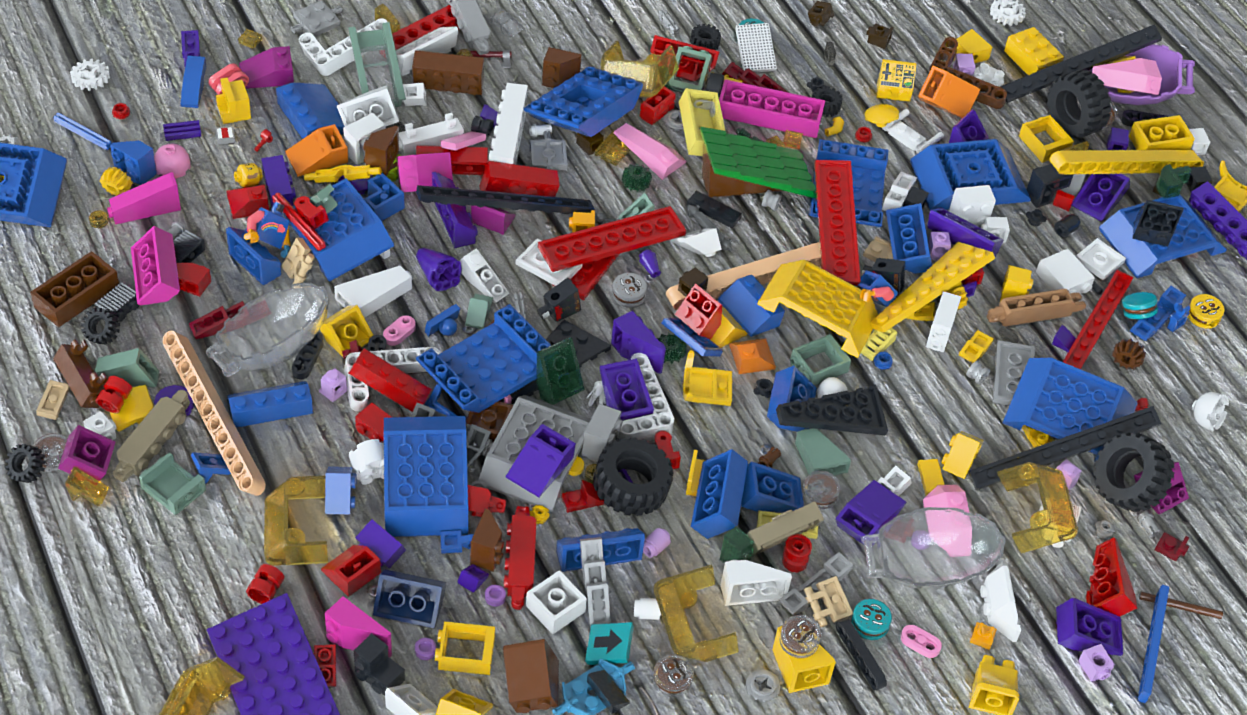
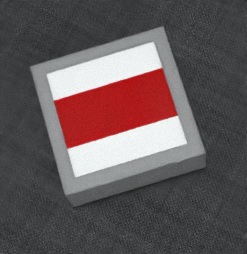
M233 126L215 128L217 145L235 143Z

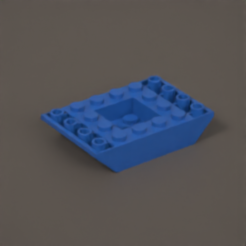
M586 67L583 71L575 74L572 78L524 107V111L537 120L592 137L634 109L642 91L643 83L609 73L608 71L595 69V67Z
M997 139L934 144L928 146L910 160L921 190L929 193L926 203L930 211L941 207L946 210L950 209L955 188L989 185L996 200L995 205L1030 202L1031 200L1009 149Z
M0 143V175L4 176V180L0 182V221L51 228L67 165V158L44 148Z

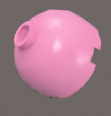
M178 144L163 145L154 155L156 172L159 176L160 174L165 175L173 172L175 179L186 175V171L191 168L188 152Z

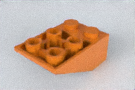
M932 66L918 97L920 101L963 118L971 111L981 89L943 69Z
M335 124L318 128L285 151L297 177L316 172V170L328 169L348 163V147Z

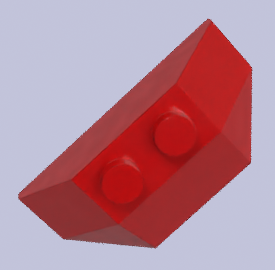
M657 35L654 36L650 52L662 74L671 75L678 48L689 46L699 52L700 50L709 52L712 55L709 72L715 69L719 51ZM682 55L676 77L693 82L701 78L705 60Z

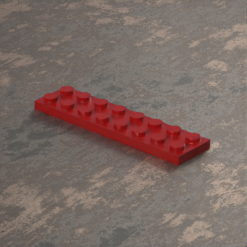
M815 160L821 266L823 270L853 286H857V284L861 283L851 161Z
M668 206L539 241L538 249L551 271L555 272L685 236L686 229L672 207Z

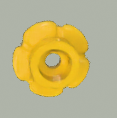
M535 505L530 511V516L537 520L536 524H543L550 516L548 513L549 509L541 505Z

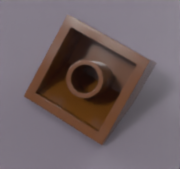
M548 47L543 60L542 86L555 88L572 78L575 74H578L581 71L582 54Z
M398 126L371 133L369 139L364 142V163L370 165L371 168L381 167L382 173L385 176L388 175L399 153Z
M485 509L471 540L470 565L474 564L477 567L494 572L497 564L500 565L503 560L504 553L501 552L504 541H502V531L490 510Z

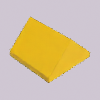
M723 306L721 325L710 339L720 348L748 334Z

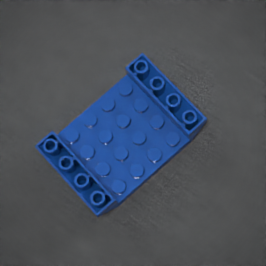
M819 139L816 160L851 161L856 223L882 227L884 179L889 150ZM814 170L813 184H814L815 187H816L815 170ZM811 198L809 216L818 217L817 199Z
M347 178L332 185L335 190L330 194L338 205L327 214L329 221L315 229L326 244V247L321 251L312 245L283 212L281 214L282 217L289 220V226L292 227L299 238H303L309 246L310 252L315 256L321 272L329 282L394 247V243L382 221Z
M1179 193L1152 200L1184 208L1168 247L1132 239L1134 222L1144 203L1118 210L1099 226V230L1114 250L1126 258L1124 263L1136 278L1151 275L1155 265L1203 250H1207L1211 256L1224 253L1227 250L1191 204Z
M509 304L494 313V323L440 354H437L431 348L417 356L416 360L463 410L480 413L542 376L558 355V351Z
M1051 357L1029 358L1002 423L1020 431L1023 425L1061 439L1134 413L1138 403L1120 385ZM1104 446L1088 451L1096 454L1094 462L1098 460V453L1105 448Z
M465 416L384 418L385 530L391 536H441L443 531L461 530L462 535H468Z

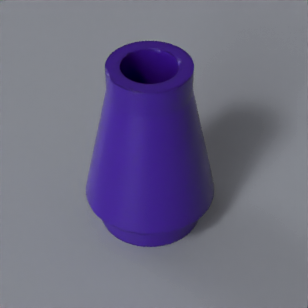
M652 250L643 251L639 255V262L652 278L658 277L661 271L656 253Z

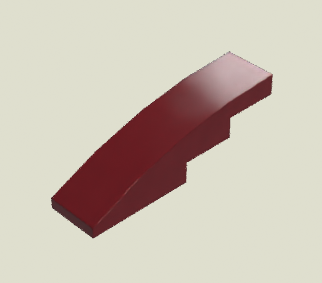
M731 62L722 73V75H728L729 78L742 81L744 84L789 93L765 74L760 77L749 68L744 71L734 62Z
M261 296L246 305L241 301L228 309L221 306L189 323L195 339H200L245 326L271 314L266 300Z

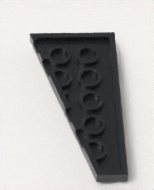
M563 320L546 339L558 351V355L542 376L510 394L511 404L514 405L520 396L534 395V392L538 389L546 388L552 381L560 380L582 367V364L588 360L592 361L602 352L610 351L611 345Z
M872 385L867 389L858 388L853 392L843 391L823 395L818 399L814 397L808 398L804 402L794 401L779 404L776 408L779 425L884 436L888 432L876 385Z

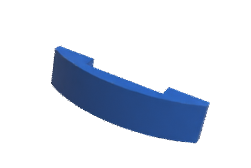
M1170 286L1157 302V314L1149 318L1139 319L1130 329V332L1144 341L1150 339L1175 312V303L1184 300L1186 294Z

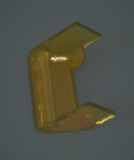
M615 41L602 55L600 67L602 71H608L609 73L643 83L640 97L655 96L679 69L673 46H669L661 55H648L643 62L624 60L619 41Z
M1028 462L997 472L1007 492L1034 483L1038 484L1044 510L1038 511L1031 516V528L1012 533V538L1021 553L1069 540L1077 535L1078 525L1067 482L1062 471Z
M326 476L291 477L266 496L264 557L268 564L277 566L328 563L327 541L305 542V534L302 530L297 528L288 529V500L325 498Z
M712 565L661 579L655 583L653 588L672 651L676 655L702 662H708L739 652L736 633L695 643L684 609L691 608L697 603L696 590L715 585Z
M219 657L187 668L176 682L159 715H208L215 702L227 698L230 693V686L243 681L245 676Z

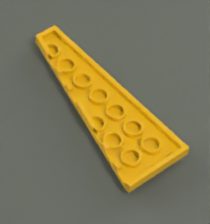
M961 242L956 243L870 322L872 329L883 333L940 296L943 291L946 292L994 260V253Z

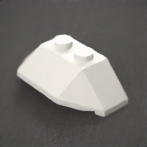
M1003 560L986 577L984 585H981L980 594L985 601L983 611L984 615H987L988 623L1012 642H1017L1021 627L1008 560Z

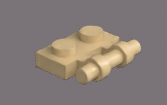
M303 238L295 239L281 266L290 279H295L293 282L295 287H299L305 281L306 273L312 268L315 258L313 254H310L311 249Z
M837 576L817 583L816 586L819 592L814 593L811 586L803 589L807 596L805 598L814 612L813 617L815 621H818L820 628L828 625L825 618L827 616H830L832 622L835 623L853 615ZM819 599L823 600L826 609H821L818 603Z

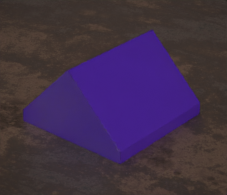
M974 109L967 113L953 127L949 143L989 139Z

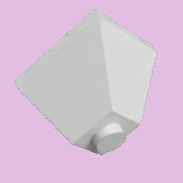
M716 228L698 229L686 233L685 236L670 240L672 243L706 257L716 255V251L722 250Z

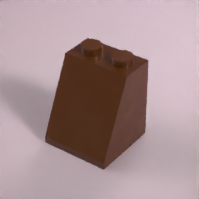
M540 639L503 646L509 703L516 713H528L532 710H548L551 707H557L559 659L547 641Z

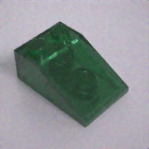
M571 337L537 352L536 383L540 398L551 405L585 390Z

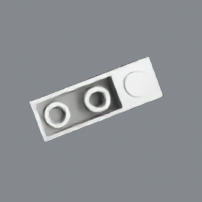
M477 248L460 260L461 273L465 279L485 296L493 297L494 303L510 294Z

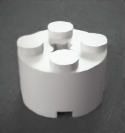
M379 439L364 441L357 445V450L349 452L354 473L357 474V479L361 481V484H370L373 479L380 477L384 479V443L380 442Z

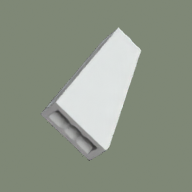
M397 266L339 284L334 287L335 300L344 308L358 305L365 318L411 290L412 275L401 266Z

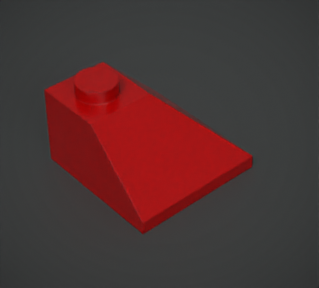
M265 185L226 191L233 219L251 216L261 207L269 210Z

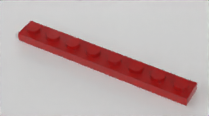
M1116 270L1063 360L1064 363L1082 369L1134 277Z

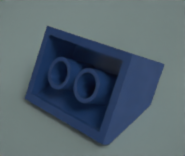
M385 569L379 576L372 616L435 629L443 604L447 582Z

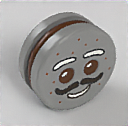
M623 273L614 279L612 297L618 305L634 308L645 301L647 283L643 277L635 273Z

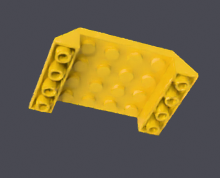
M805 259L781 264L757 303L773 313L779 303H782L803 316L818 322L821 326H825L838 335L846 337L847 339L841 349L857 358L873 330L870 322L878 316L872 298L870 302L860 299L861 289Z

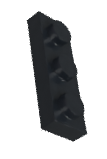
M697 190L687 200V206L689 204L692 206L699 205V212L732 229L742 217V213Z

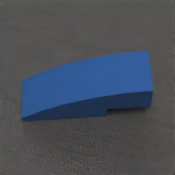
M187 57L181 92V107H199L206 71L205 57Z

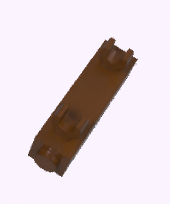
M76 339L71 342V345L62 344L53 358L80 406L83 408H99L95 400L100 391L105 390L102 386L107 381L105 373H101L98 377L96 372L93 371L83 354L88 348L85 340L80 345Z

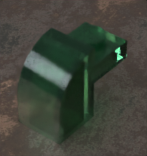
M1170 164L1162 168L1156 188L1163 199L1179 196L1183 184L1188 182L1192 172L1191 168L1184 166L1173 169Z

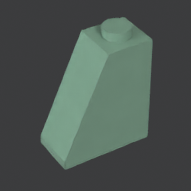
M140 348L99 357L95 367L98 377L101 373H105L107 380L110 376H117L135 387L141 385L157 387L160 372Z
M803 429L797 432L795 445L809 477L815 475L830 477L848 473L851 463L850 458L818 429Z

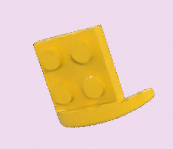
M1222 160L1219 166L1221 180L1214 188L1240 212L1247 204V186L1239 183L1229 174L1225 161Z
M689 350L683 376V399L689 402L731 406L732 371L692 367L694 351Z

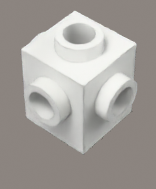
M101 411L83 421L85 428L111 440L117 438L115 433L117 427L112 419L108 420Z

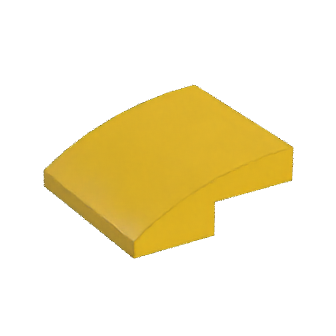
M147 386L132 387L128 398L124 399V405L120 412L116 414L110 412L117 431L120 432L136 422L140 424L152 410L154 404Z

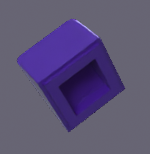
M484 104L480 117L484 120H493V127L498 125L496 123L498 112Z
M977 281L963 285L965 292H967V297L974 295Z
M1061 325L1053 339L1052 345L1069 352L1076 338L1064 325Z
M472 564L461 571L458 584L474 593L488 578L489 574Z

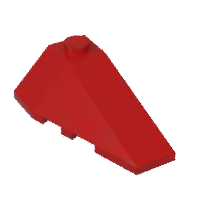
M1113 537L1096 547L1093 561L1095 569L1089 579L1091 587L1086 593V601L1092 606L1120 617L1137 609V602L1117 540Z

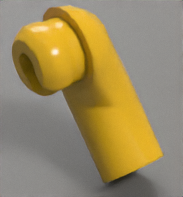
M841 117L833 118V126L825 129L827 137L842 132L844 120Z

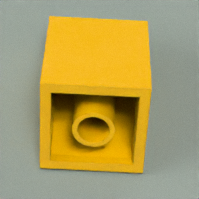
M784 625L778 627L772 650L788 692L792 693L828 685L836 663L835 659L814 638L810 642L798 643L797 641H801L807 633L802 629H798L801 634L800 639H796L792 635L791 638L802 649L804 648L807 653L797 654L790 651L784 646L781 639V631ZM808 635L805 640L810 639L811 635Z

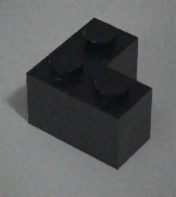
M1051 163L1033 169L1026 189L1030 196V201L1036 208L1051 204L1055 191L1069 187L1074 174H1060Z
M372 633L354 650L356 677L363 682L369 683L376 693H382L385 696L387 688L400 686L405 681V669L388 657V645Z

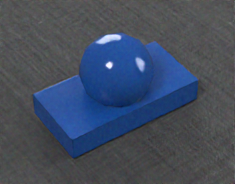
M454 304L427 321L424 331L429 337L438 330L444 336L453 335L457 331L455 320L460 312L459 306Z

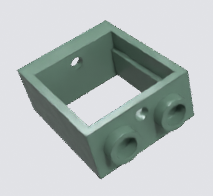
M689 46L679 47L668 82L669 90L681 93L686 88L703 91L712 63V55L705 50L695 51ZM682 55L705 60L698 86L675 80Z
M829 334L792 349L790 363L816 386L829 377L836 378L848 373L851 359L841 349V346L834 337ZM825 352L834 365L814 373L804 360Z

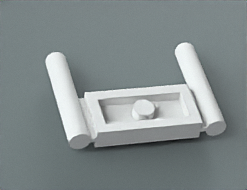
M904 109L899 113L898 120L887 123L885 127H882L884 131H888V134L917 153H920L930 145L936 144L944 137V134L939 132L926 141L925 137L901 122L902 119L909 115L910 111L908 109Z

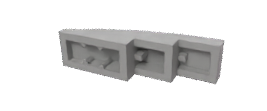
M602 538L580 539L589 627L591 628L592 624H610L609 593L606 582L605 561L603 560Z

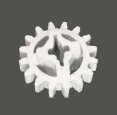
M994 0L991 5L990 15L993 16V20H998L997 23L1003 22V25L1007 23L1009 26H1012V23L1018 25V22L1022 23L1025 18L1026 8H1023V4H1018V0Z
M90 59V61L83 60L82 64L77 62V66H73V70L70 71L72 83H75V87L80 86L81 90L87 88L88 91L91 88L97 90V86L104 87L103 83H108L110 78L108 66L105 65V62L100 63V60L93 62V59Z

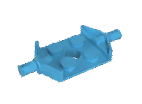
M599 659L598 665L567 684L562 682L563 702L552 709L553 714L561 715L567 711L575 715H596L601 712L606 706L598 696H590L588 694V691L592 690V688L587 683V675L592 672L605 670L626 696L625 675L635 669L634 664L629 661L624 666L617 667L605 660Z

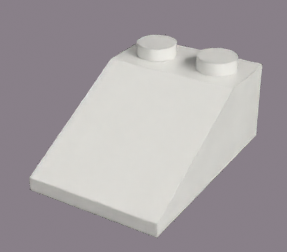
M387 85L337 105L345 127L371 113H374L385 126L399 122V116Z
M748 560L725 562L720 584L725 606L778 601L788 593L792 579L791 573Z

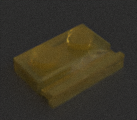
M613 131L595 150V156L599 155L601 159L616 166L628 154L630 149Z

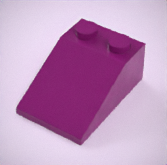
M290 46L273 47L239 63V68L249 78L246 89L283 86L294 83Z

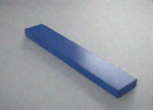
M1163 584L1160 586L1155 597L1138 694V701L1142 703L1147 702L1152 692L1169 593V586Z

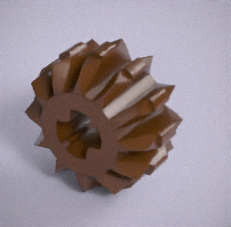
M1124 338L1116 343L1112 356L1115 359L1114 362L1119 363L1120 367L1124 366L1126 370L1129 368L1135 370L1143 364L1146 352L1144 351V346H1139V341L1133 342L1132 338L1129 340Z

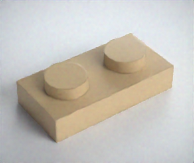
M50 380L36 410L37 416L57 420L70 390L69 385Z

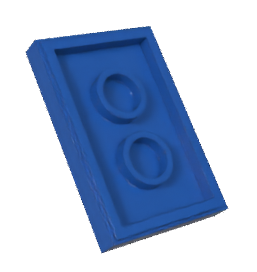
M679 318L663 319L661 324L701 356H721L723 350L710 339L698 335Z

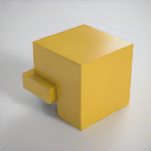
M227 77L221 78L223 94L216 95V102L223 124L251 119L249 97L243 80L229 82Z

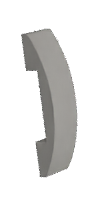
M838 552L824 564L823 569L799 588L790 590L779 599V602L794 616L811 606L805 598L807 596L803 589L811 586L814 593L819 592L816 586L817 583L837 576L840 582L853 569L854 565Z

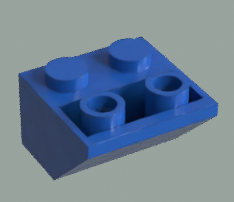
M139 140L110 144L114 167L126 172V175L131 177L132 182L142 185L157 174L153 148Z

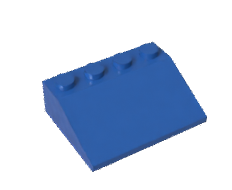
M289 83L276 88L277 104L302 139L318 128L333 124L336 125L341 135L344 134L345 126L337 108L339 104L324 84Z

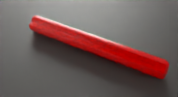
M280 193L272 195L273 202L275 203L276 201L285 206L283 213L317 250L321 251L326 247L325 241Z

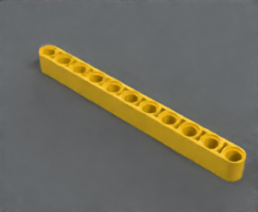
M1194 150L1057 151L1050 157L1051 164L1060 174L1162 173L1164 170H1172L1175 173H1187L1190 167H1203L1204 162Z

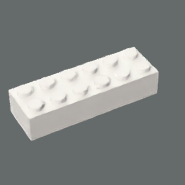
M507 83L506 90H502L501 99L503 102L500 101L499 112L501 114H497L496 123L498 126H495L494 136L496 138H492L491 149L493 151L490 150L489 161L517 164L526 117L524 107L527 106L528 85Z

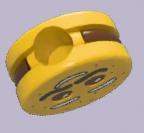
M1200 294L1191 300L1188 318L1194 325L1200 328H1214L1221 321L1225 311L1224 306L1216 297Z

